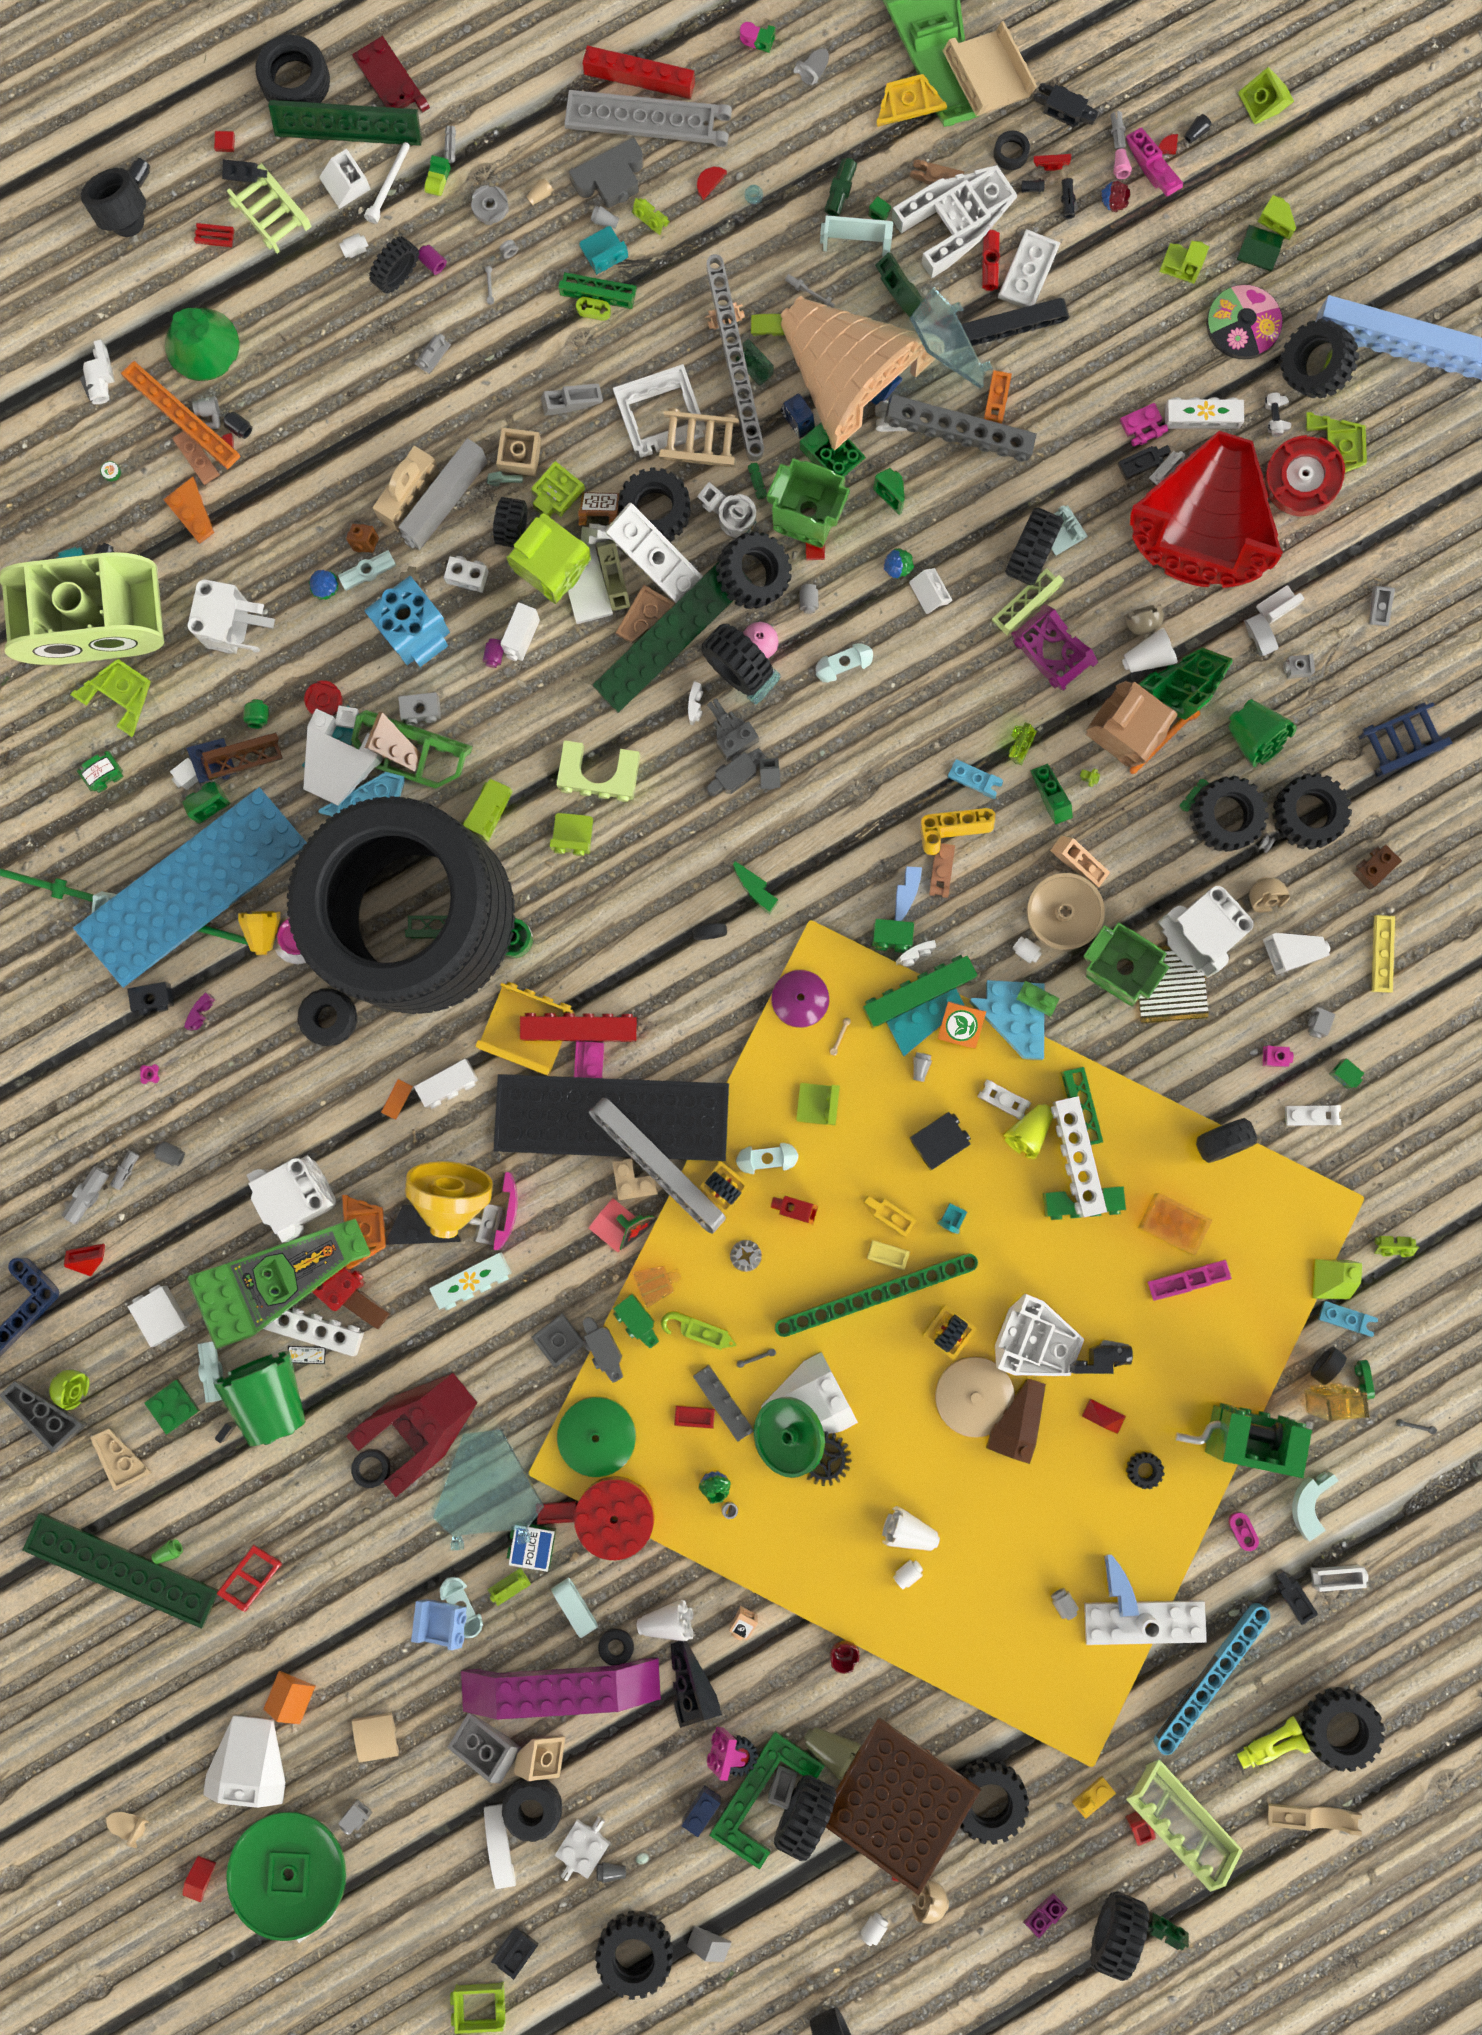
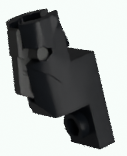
M1103 1340L1100 1345L1089 1348V1364L1088 1361L1077 1360L1076 1364H1070V1372L1074 1374H1114L1113 1365L1117 1367L1132 1364V1347L1124 1343Z

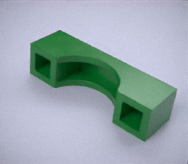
M1124 1186L1101 1188L1109 1215L1121 1214V1210H1126ZM1065 1191L1043 1193L1045 1217L1050 1216L1051 1220L1062 1219V1215H1070V1218H1082L1080 1214L1076 1213L1075 1203L1070 1200ZM1101 1214L1092 1215L1090 1217L1101 1216Z

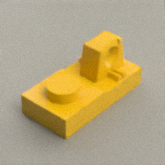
M1101 1776L1078 1795L1072 1803L1082 1816L1087 1819L1112 1798L1116 1792L1104 1777Z

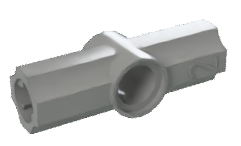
M94 1166L85 1181L74 1190L72 1194L73 1199L61 1216L73 1224H78L86 1210L98 1199V1192L106 1182L109 1174Z

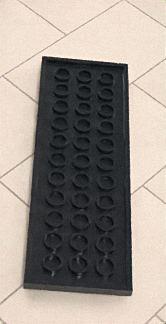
M498 1074L494 1152L631 1157L589 1114V1111L604 1097L612 1102L668 1159L726 1161L729 1083Z

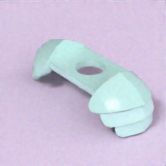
M853 644L852 648L830 657L826 655L816 665V676L822 682H830L837 679V674L859 665L865 669L872 663L873 651L867 645ZM842 656L849 657L850 664L848 666H842L839 663V659Z
M780 1143V1147L752 1150V1147L749 1146L739 1152L736 1164L742 1172L754 1174L756 1169L782 1167L783 1170H788L795 1166L799 1155L792 1145ZM764 1153L772 1154L773 1161L770 1164L762 1162L761 1157Z
M447 1578L440 1587L441 1600L446 1599L447 1603L454 1605L458 1601L466 1603L467 1619L464 1626V1638L476 1637L482 1630V1617L480 1614H475L464 1591L467 1585L459 1578Z

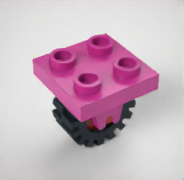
M716 1726V1731L711 1739V1752L707 1756L708 1768L720 1780L728 1781L729 1773H732L733 1776L738 1774L740 1777L743 1776V1772L746 1775L749 1774L748 1769L753 1770L755 1767L752 1764H757L755 1759L758 1757V1753L755 1752L757 1751L756 1747L746 1737L737 1735V1738H735L724 1727Z

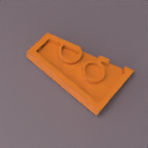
M191 477L163 499L199 544L215 533L194 477Z

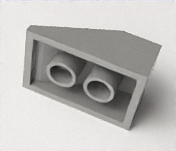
M471 1713L467 1714L447 1747L489 1783L502 1782L515 1761L517 1753L522 1749L508 1736Z

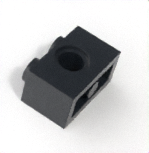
M161 982L127 988L130 1010L138 1015L150 1014L149 1011L151 1010L164 1012L169 1010L168 1007L174 1006L170 983ZM150 995H154L155 1000L152 1004L148 1003V997Z

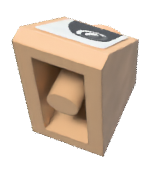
M740 1606L729 1628V1631L732 1632L731 1635L738 1640H748L758 1624V1615Z

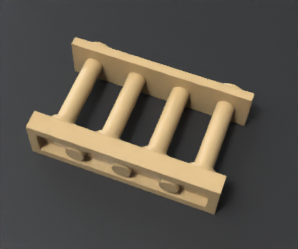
M669 408V411L664 410V417L670 418L667 447L660 449V460L735 468V457H732V454H730L733 425L739 426L740 423L735 415L725 414V417L683 413L676 408ZM677 419L688 420L686 447L683 451H676V448H674ZM696 421L707 422L705 445L702 454L694 453L695 450H693ZM714 423L726 424L723 453L720 455H713V452H711Z

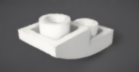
M695 681L688 703L689 722L693 726L695 721L699 722L703 713L701 711V704L696 702H699L703 695L702 686Z
M935 940L910 948L897 959L896 965L911 966L917 961L919 954L921 957L931 955V952L936 948Z

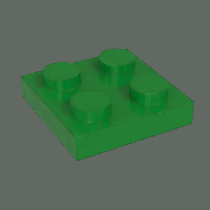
M176 1379L144 1402L166 1435L200 1411L179 1379Z

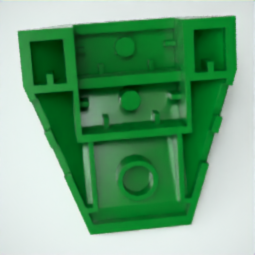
M1202 647L1183 657L1181 662L1166 666V670L1158 674L1156 671L1151 673L1138 685L1163 704L1173 709L1177 713V717L1186 720L1211 700L1233 660L1230 657Z

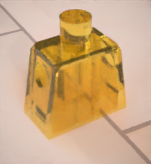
M665 1265L633 1273L646 1308L674 1292L672 1283L682 1280L679 1269L667 1273Z

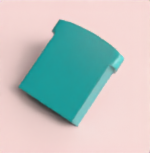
M949 1203L942 1219L937 1224L950 1232L959 1234V1228L967 1211Z

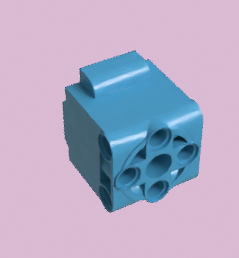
M408 576L394 588L385 590L381 598L364 610L407 666L415 660L419 667H421L448 647L444 637L450 631L443 620V616L411 576ZM406 608L411 610V614L407 619H397V614L400 610Z

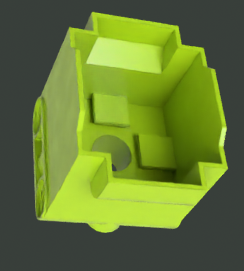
M545 513L539 515V518L536 517L514 544V550L506 558L516 574L544 594L551 602L557 604L562 596L578 582L585 567L591 561L589 547L583 541L573 536Z

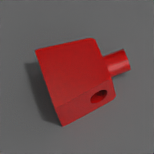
M784 1196L783 1199L773 1197L771 1202V1208L780 1210L779 1215L813 1225L818 1210L817 1205ZM790 1205H794L793 1211L789 1210Z

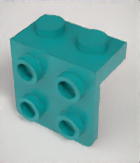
M610 226L594 233L579 243L582 252L596 275L629 257L625 242L619 241Z

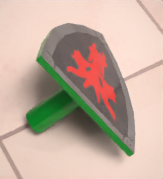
M620 1214L616 1220L626 1229L620 1250L638 1239L656 1221L657 1217L653 1215L646 1217L638 1215L628 1221Z

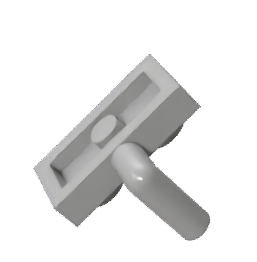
M488 1204L481 1210L479 1218L474 1217L468 1222L469 1224L477 1225L473 1241L494 1245L496 1230L499 1227L503 1207Z

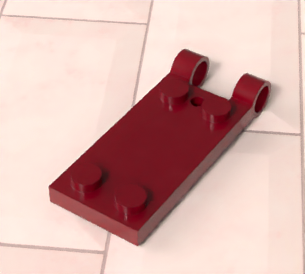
M383 36L352 54L354 61L385 107L406 108L415 102L421 113L430 109L426 98L421 94Z

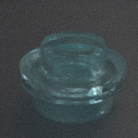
M750 185L745 190L746 201L750 204L761 202L763 198L762 189L757 185Z

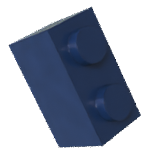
M704 1785L682 1818L681 1826L696 1837H699L721 1804V1796Z

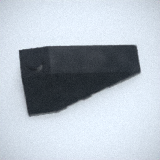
M677 1641L672 1643V1669L676 1675L673 1689L677 1690V1700L674 1701V1706L680 1728L722 1715L717 1695L688 1642Z

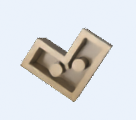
M633 1159L612 1162L619 1201L658 1194L656 1181L651 1176L636 1178Z

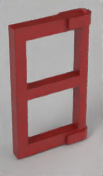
M253 1544L217 1591V1595L241 1611L246 1612L278 1568L281 1567L282 1562ZM253 1554L273 1565L261 1582L242 1570ZM237 1575L257 1587L245 1603L226 1592V1589Z

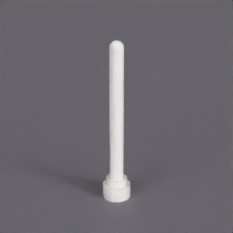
M403 143L374 205L367 208L364 214L365 219L373 224H377L381 217L380 208L410 148L408 143Z

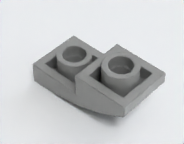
M1262 613L1244 620L1249 638H1254L1259 656L1267 655L1279 649L1275 636Z

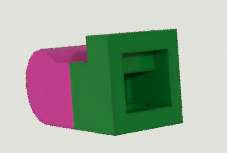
M744 22L740 26V40L744 45L770 53L775 39L776 27L768 25L767 29L755 26L752 22Z

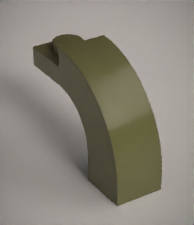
M612 539L596 543L612 611L630 607L616 543Z

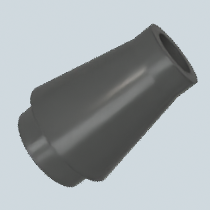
M606 1862L597 1864V1881L606 1883L626 1878V1866Z

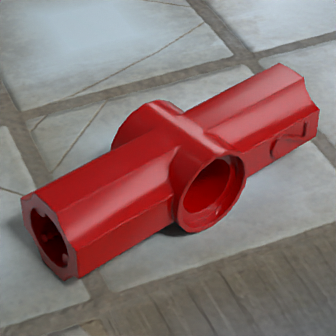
M989 230L983 237L982 289L986 291L998 289L1000 232L996 230ZM987 259H993L994 262H989Z

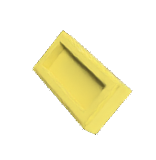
M872 1240L867 1259L905 1270L910 1251Z

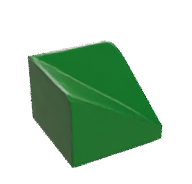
M877 196L869 206L868 216L873 220L886 221L891 211V205Z

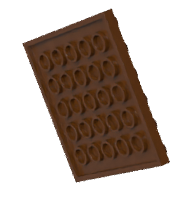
M879 1717L836 1789V1800L825 1828L919 1896L982 1789Z

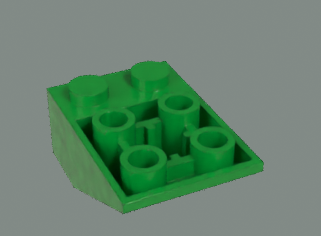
M822 422L800 440V450L813 464L830 469L835 474L843 477L866 458L849 438L834 450Z

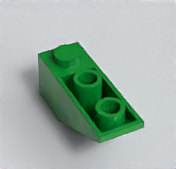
M1047 763L1030 770L1047 812L1054 824L1056 825L1073 818L1072 804L1049 764Z

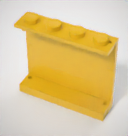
M508 981L507 984L501 983V991L482 1038L477 1041L475 1047L549 1076L563 1041H521L520 1016H525V1013H536V1016L544 1017V1013H555L556 1017H563L564 1013H574L573 1010H570L572 1006L562 1002L560 1005L553 1003L554 999L544 995L542 998L535 996L536 992L526 988L524 991L517 989L518 985Z

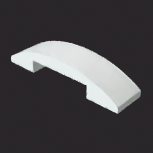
M502 1804L485 1806L486 1838L495 1888L516 1886L507 1829L503 1823Z

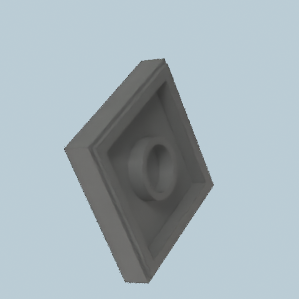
M563 1313L531 1337L554 1368L584 1346V1340Z

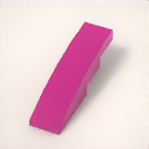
M1225 1259L1148 1281L1153 1301L1230 1280L1232 1277Z

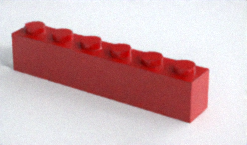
M588 45L586 47L582 62L584 75L691 100L695 85V70Z
M525 1013V1016H520L521 1041L636 1042L637 1017H633V1014H621V1017H614V1014H602V1017H594V1014L584 1013L583 1017H575L574 1013H564L563 1017H556L555 1013H544L543 1017L536 1016V1013Z

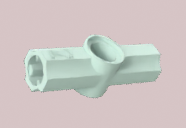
M389 550L369 560H361L357 566L339 574L338 577L347 591L365 581H373L377 575L395 567L396 564ZM365 568H371L369 573H363Z
M213 1341L198 1344L200 1358L198 1372L199 1378L203 1382L206 1403L220 1401L222 1399L213 1384L217 1378L223 1376V1368L221 1362L218 1361L217 1349H215Z

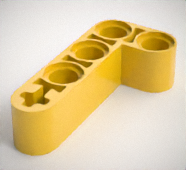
M990 808L925 815L921 819V839L924 852L928 855L939 853L941 838L991 832L995 825V812Z

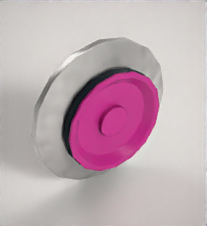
M286 913L281 916L273 948L278 956L286 962L293 964L306 963L300 954V950L296 947V942L292 937L294 934L291 933V927L288 922L290 917Z

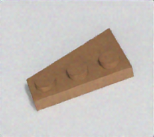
M643 585L615 634L632 644L661 618L675 602Z

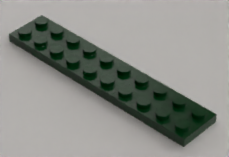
M719 562L699 579L592 684L594 689L617 713L734 601H730L727 598L728 594L720 589L722 584L721 582L718 583L717 576L719 572H716V565ZM743 572V574H744V576L746 577V579H747L750 583H752V581L748 578V576Z
M42 1512L38 1513L22 1549L24 1552L201 1629L204 1627L217 1598L218 1589L161 1564H155L150 1559Z

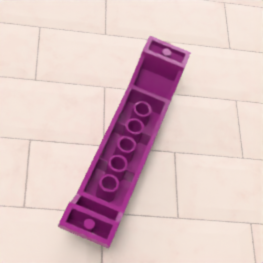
M659 1657L642 1658L613 1666L501 1673L481 1669L461 1670L463 1712L496 1720L620 1712L661 1699Z

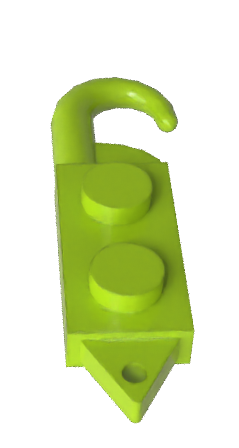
M668 1312L661 1320L662 1329L667 1334H671L666 1325L667 1321L675 1319L682 1322L681 1333L685 1337L719 1350L737 1345L729 1336L728 1331L678 1312Z

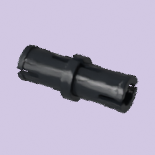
M1065 178L1061 182L1063 218L1072 219L1075 217L1074 202L1076 195L1073 192V179Z

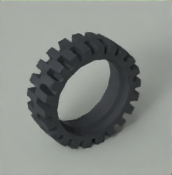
M403 236L394 238L391 243H387L386 248L383 247L382 253L377 255V260H374V265L370 269V281L385 294L394 292L395 289L397 290L400 285L404 284V280H407L409 278L408 275L412 274L413 268L416 267V262L419 259L417 247Z

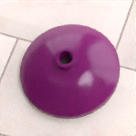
M795 970L783 975L775 984L772 991V1006L777 1017L785 1024L797 1028L809 1027L817 1023L825 1015L829 1005V992L823 980L816 974L806 970ZM803 994L804 1000L799 1001L797 996Z

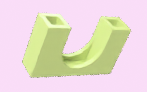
M564 740L557 779V787L561 789V792L572 793V791L580 792L579 794L583 796L596 794L599 798L603 799L616 797L618 801L622 802L633 800L640 761V753L638 751L620 749L615 775L607 782L593 783L588 781L581 773L584 753L583 743Z

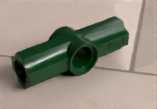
M842 159L837 175L832 180L829 191L830 195L824 210L828 216L839 217L845 199H848L852 187V179L857 168V163L853 159Z

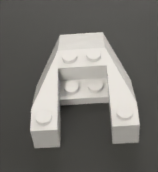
M996 165L975 170L974 173L966 175L962 173L955 175L953 178L937 180L893 207L891 219L902 234L937 212L952 236L923 253L921 264L932 279L948 269L979 243L1017 198V194Z

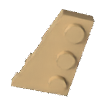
M110 1428L90 1437L114 1491L152 1473Z

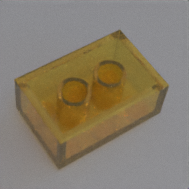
M1155 1193L1138 1228L1190 1255H1196L1213 1220L1160 1193Z

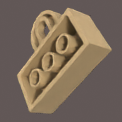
M413 446L405 460L398 465L389 484L373 506L379 521L397 532L400 531V524L427 491L431 482H434L439 475L438 467L432 456Z

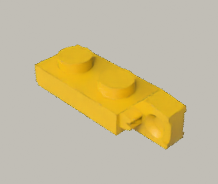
M867 1196L864 1203L872 1207L870 1212L873 1216L905 1237L916 1223L915 1219L885 1199L879 1197L876 1201Z

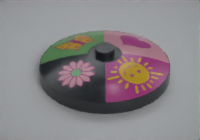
M1237 285L1221 292L1213 301L1206 319L1207 332L1214 346L1223 354L1242 360L1257 358L1268 352L1276 343L1283 323L1282 313L1276 300L1265 290L1252 285Z

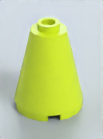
M1046 1104L1037 1105L1004 1134L1006 1143L1019 1154L1023 1151L1027 1154L1025 1157L1035 1159L1040 1152L1053 1119L1051 1107Z

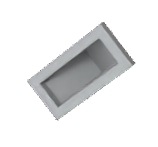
M778 1766L768 1793V1803L786 1810L788 1809L797 1772Z
M695 1925L687 1943L688 1948L707 1962H724L731 1945L730 1940Z

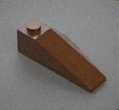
M1029 1378L1026 1379L1015 1395V1400L1011 1406L1005 1409L1003 1412L1004 1416L992 1428L986 1445L987 1449L1030 1464L1037 1443L1046 1384Z

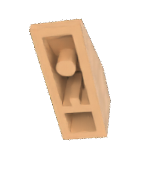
M1060 836L1050 850L1064 864L1098 888L1110 873L1074 838Z

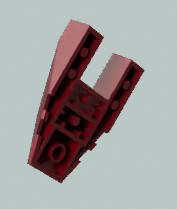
M451 1373L394 1396L346 1437L357 1451H360L390 1425H393L416 1455L383 1482L396 1498L445 1457L478 1402L458 1377Z

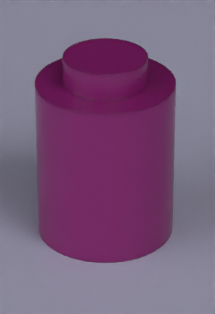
M423 245L419 249L418 260L434 275L442 272L447 264V260L431 245Z

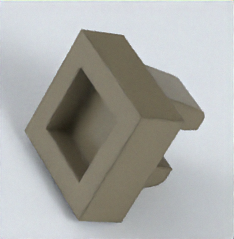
M408 566L407 572L400 573V582L411 576L421 588L420 574L416 572V567Z

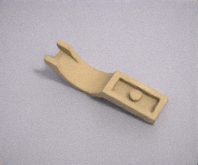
M1268 1804V1826L1308 1831L1316 1828H1329L1340 1830L1350 1835L1362 1836V1831L1358 1830V1819H1362V1814L1325 1806L1308 1808Z

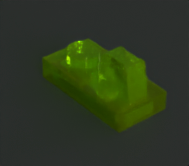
M1026 722L1023 726H1015L1011 734L1016 741L1010 748L1009 757L1015 764L1021 766L1037 732L1031 724Z

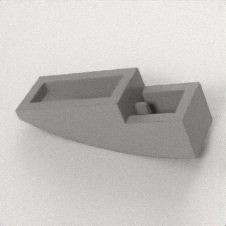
M599 384L564 386L562 390L544 391L541 396L545 416L581 410L603 402Z

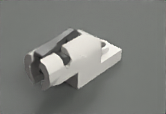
M102 340L94 341L95 349H93L95 360L84 363V375L80 378V381L88 399L93 404H103L109 400L108 384L115 382L107 347Z

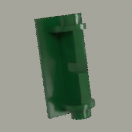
M1155 1913L1152 1914V1923H1148L1147 1930L1150 1935L1159 1940L1167 1936L1165 1943L1176 1950H1184L1185 1947H1189L1188 1932L1172 1924L1166 1918L1160 1917Z

